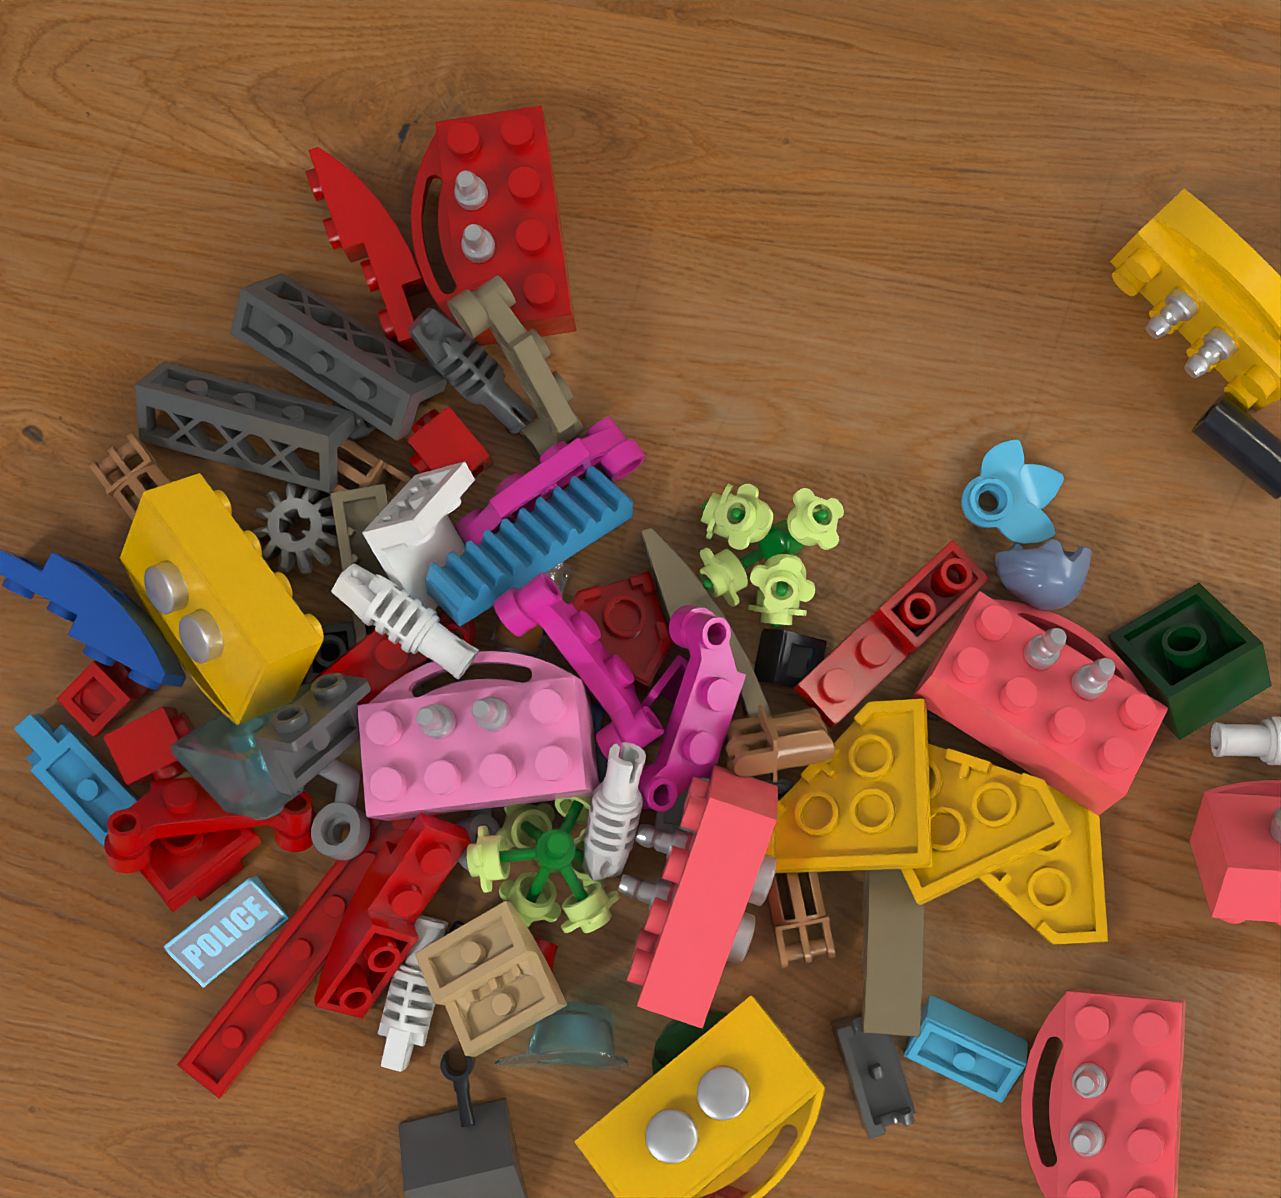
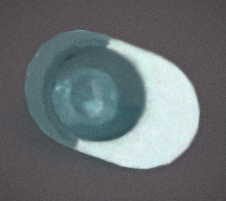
M566 1002L567 1006L536 1022L526 1054L501 1058L495 1061V1064L503 1068L569 1065L593 1069H621L628 1067V1060L615 1055L612 1014L608 1008L579 1002Z

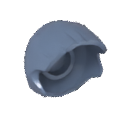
M1050 539L1038 549L1023 550L1020 543H1014L1007 551L996 554L995 566L997 567V574L1001 583L1013 596L1019 597L1028 605L1039 610L1050 611L1069 605L1081 592L1087 578L1092 550L1080 546L1076 552L1063 551L1061 542L1055 539Z

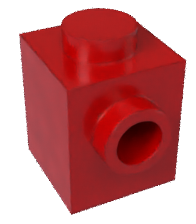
M449 406L441 413L437 409H433L423 415L411 428L415 434L407 439L416 452L408 460L419 473L465 461L474 479H476L494 464L488 452Z
M162 706L103 736L126 785H141L153 778L155 781L177 778L188 771L184 763L198 756L193 743L198 741V735L193 723L185 712L178 714L176 708Z

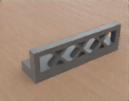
M281 273L241 288L230 334L348 410L354 411L356 415L393 439L399 440L410 434L420 402L445 390L447 380L435 368L285 274ZM281 294L289 300L280 299L277 295ZM361 349L370 350L373 353L364 352ZM404 376L412 377V378L416 379V380L419 381V382H418V383H413L412 381H410L409 379L405 378Z
M162 362L135 384L139 439L143 442L328 493L338 485L337 448L355 431L354 411L168 362ZM155 408L166 411L180 429L175 432L157 427ZM201 421L214 424L228 442L224 445L211 442L197 424ZM249 434L262 437L274 451L275 455L271 458L259 455L245 437ZM300 447L318 452L320 471L307 468L294 453V450Z

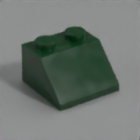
M1200 583L1108 635L1115 652L1131 669L1146 690L1148 696L1168 707L1162 722L1179 740L1272 686L1263 642Z

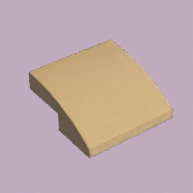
M504 901L415 953L434 1004L445 1005L465 1056L476 1057L567 1006L560 987L540 948L509 901Z

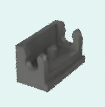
M862 1012L831 1021V1025L862 1127L868 1137L872 1139L885 1135V1127L902 1123L904 1126H909L915 1122L913 1114L916 1112L892 1035L863 1033L861 1031Z

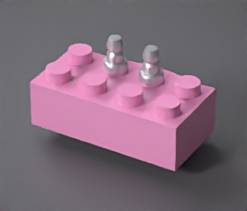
M480 651L471 665L493 663L530 668L532 671L530 681L520 683L503 679H473L452 683L437 688L423 696L414 697L412 693L414 689L448 671L433 661L405 674L385 688L369 704L357 705L366 817L390 821L414 818L419 813L430 816L593 795L594 789L599 785L590 689L583 680L552 663L512 652Z

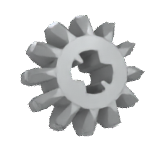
M291 482L286 487V500H283L275 491L268 492L267 498L275 506L271 512L263 508L255 510L254 515L260 520L267 522V526L253 530L259 541H269L262 549V557L269 561L279 556L278 569L281 571L289 572L297 560L300 572L310 574L313 568L312 556H315L323 565L328 566L332 560L323 549L327 544L334 548H339L337 536L330 534L331 530H336L334 515L329 516L333 512L331 496L319 501L321 490L307 487L302 496L299 486ZM297 517H301L311 524L309 532L302 531L306 537L301 540L288 533L290 525L296 527L293 520Z

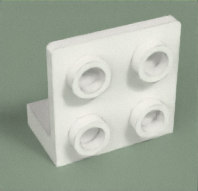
M465 461L414 475L362 532L390 581L398 585L397 589L399 591L405 590L410 593L412 600L418 599L423 602L425 609L431 608L435 610L438 606L427 594L425 577H427L430 564L435 562L441 568L445 566L448 553L453 551L459 557L463 555L465 549L464 543L447 515L459 507L462 502L460 499L461 495L475 481Z

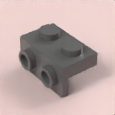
M341 673L323 675L312 683L309 691L293 704L278 710L272 716V721L253 735L277 792L293 795L360 738L357 702L371 691L367 679L342 675Z

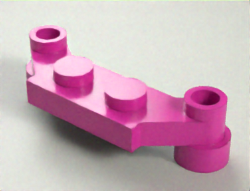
M607 417L591 427L586 433L585 438L581 440L577 438L570 444L561 441L550 447L539 458L541 464L524 476L521 472H517L503 480L495 489L497 495L489 500L490 503L483 511L477 509L460 519L454 528L465 543L471 540L477 546L482 541L484 531L489 529L494 535L497 534L502 520L507 518L513 524L517 520L519 510L523 507L531 513L538 498L542 497L547 502L551 499L554 488L559 486L564 490L569 486L572 477L581 478L587 473L588 467L600 465L610 480L616 482L635 471L646 460V455L634 439L627 440L613 419Z
M542 572L520 589L512 587L494 600L493 604L498 617L514 635L521 637L537 624L540 625L610 715L612 722L596 733L598 746L607 760L609 759L610 748L614 744H618L620 747L618 756L620 758L622 742L635 744L642 749L664 733L662 724L654 712L647 706H641L635 693L636 687L632 684L635 679L629 666L620 656L610 655L599 640L601 633L594 620L584 611L578 613L571 602L569 604L564 602L559 588L547 574Z
M684 605L678 608L670 619V637L679 647L689 649L690 659L656 761L652 765H643L638 789L643 798L641 810L667 811L675 804L677 796L690 787L693 777L710 779L713 767L717 764L746 674L737 672L729 644L731 637L729 623L724 618L715 616L709 609L695 605Z

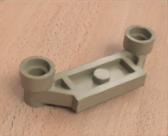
M496 275L472 292L465 289L447 301L454 318L471 339H474L488 328L491 329L538 415L537 418L519 431L525 444L538 461L541 455L553 445L561 441L567 443L584 431L580 419L568 404L573 399L570 388L556 371L551 373L545 359L551 356L546 343L535 329L531 328L526 331L512 312L510 307L516 304L511 290L500 276Z

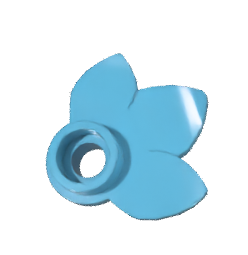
M1019 440L1002 442L986 453L982 460L980 476L970 481L964 488L961 496L962 511L972 524L981 528L996 527L1011 542L1020 544L1043 542L1053 537L1056 532L1051 520L1041 509L1046 507L1055 497L1063 483L1064 476L1058 471L1043 465L1024 464L1023 448ZM988 493L994 497L996 506L993 511H984L979 506L978 499L980 494Z

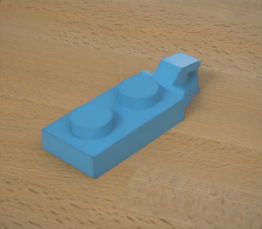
M29 714L14 730L34 750L26 758L33 766L30 771L104 846V840L108 834L107 821L109 817L118 810L128 809L140 798L76 731L73 732L65 724H61L55 730L40 714Z

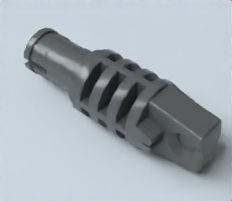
M429 307L411 324L407 331L431 362L432 366L469 403H474L475 405L482 403L507 428L510 434H516L526 426L519 418L522 419L524 417L527 421H531L535 415V409L529 406L504 381V369L475 339H471L467 334H464L460 327L437 310Z

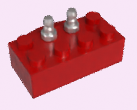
M542 105L435 122L436 133L423 156L416 176L412 195L411 229L417 263L438 308L447 319L460 327L450 311L447 301L465 289L471 292L498 275L511 290L516 304L511 306L510 309L526 331L533 328L541 337L577 331L549 133ZM434 178L442 181L438 203V232L447 267L456 283V289L450 294H445L441 291L434 277L424 240V208L428 190ZM490 328L474 338L480 346L498 343Z

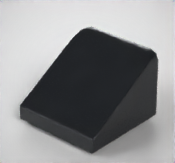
M762 630L754 668L758 682L793 689L824 660L827 641L786 630Z

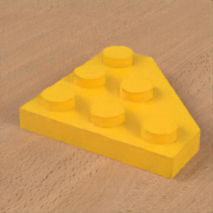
M924 699L868 702L854 717L855 721L834 743L835 753L833 757L825 762L810 764L800 774L802 778L777 802V822L765 854L776 857L775 873L932 868L927 704Z
M928 744L932 868L901 869L916 902L922 905L1072 833L1044 779L1026 773L1020 774L992 765L989 761L949 748L944 749Z
M1048 785L1072 834L978 879L1051 944L1108 942L1100 818L1095 813Z

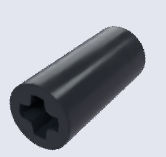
M1222 395L1201 416L1191 432L1274 499L1280 498L1281 440L1227 396Z

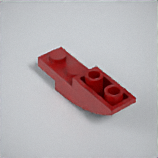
M319 147L308 150L314 168L305 172L315 200L325 199L331 217L324 219L323 224L333 250L343 248L350 263L369 257V259L360 262L370 292L380 290L384 299L386 309L377 311L386 338L390 341L398 339L400 346L408 352L419 349V346L407 331L415 321L408 298L426 292L427 289L412 253L397 225L366 185L340 161Z
M954 540L950 541L836 646L793 689L811 708H816L821 719L829 728H832L910 653L921 646L989 580L988 576Z
M419 813L398 845L385 841L359 884L332 942L314 996L316 1007L361 1019L364 1018L418 941L419 937L414 923L470 844L471 840L466 828Z

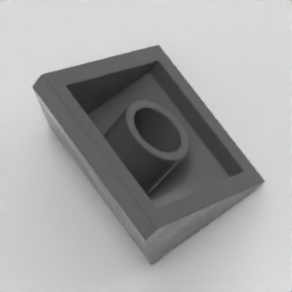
M506 1097L472 1105L475 1125L469 1127H461L459 1109L399 1123L403 1188L406 1198H528Z

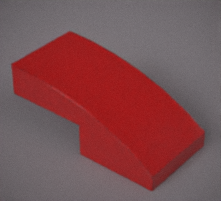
M95 660L56 699L94 738L98 737L152 689L128 677L131 671L130 667L116 660L113 666H108Z

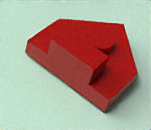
M650 571L632 575L626 580L601 587L596 585L578 590L571 604L578 613L584 611L594 620L601 633L600 642L611 656L618 655L626 662L634 675L635 681L632 684L647 692L673 642L670 637L667 621H664L655 594L656 589Z
M251 827L158 838L150 843L151 858L149 863L139 871L170 910L174 912L193 896H196L202 902L245 868L240 859L262 842Z

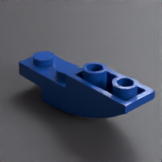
M0 549V575L5 577L2 586L28 599H33L36 593L50 600L47 610L74 622L68 635L86 644L82 651L83 654L108 666H113L116 660L130 667L131 671L128 677L148 688L159 690L161 684L182 687L186 675L161 631L138 604L101 573L75 558L54 552L51 553L45 566H42L21 554Z

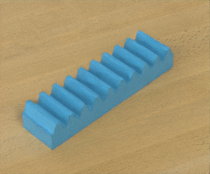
M592 465L588 467L584 480L581 481L576 476L572 477L568 490L565 492L557 486L553 490L550 501L546 502L542 497L538 498L531 513L523 507L519 510L517 520L513 524L507 518L502 520L497 534L494 535L487 529L484 531L479 545L476 546L471 540L466 542L463 555L458 557L452 551L448 553L445 566L440 568L435 562L430 564L427 577H425L427 594L460 627L492 607L494 600L510 588L516 587L520 589L540 573H546L633 517V501Z

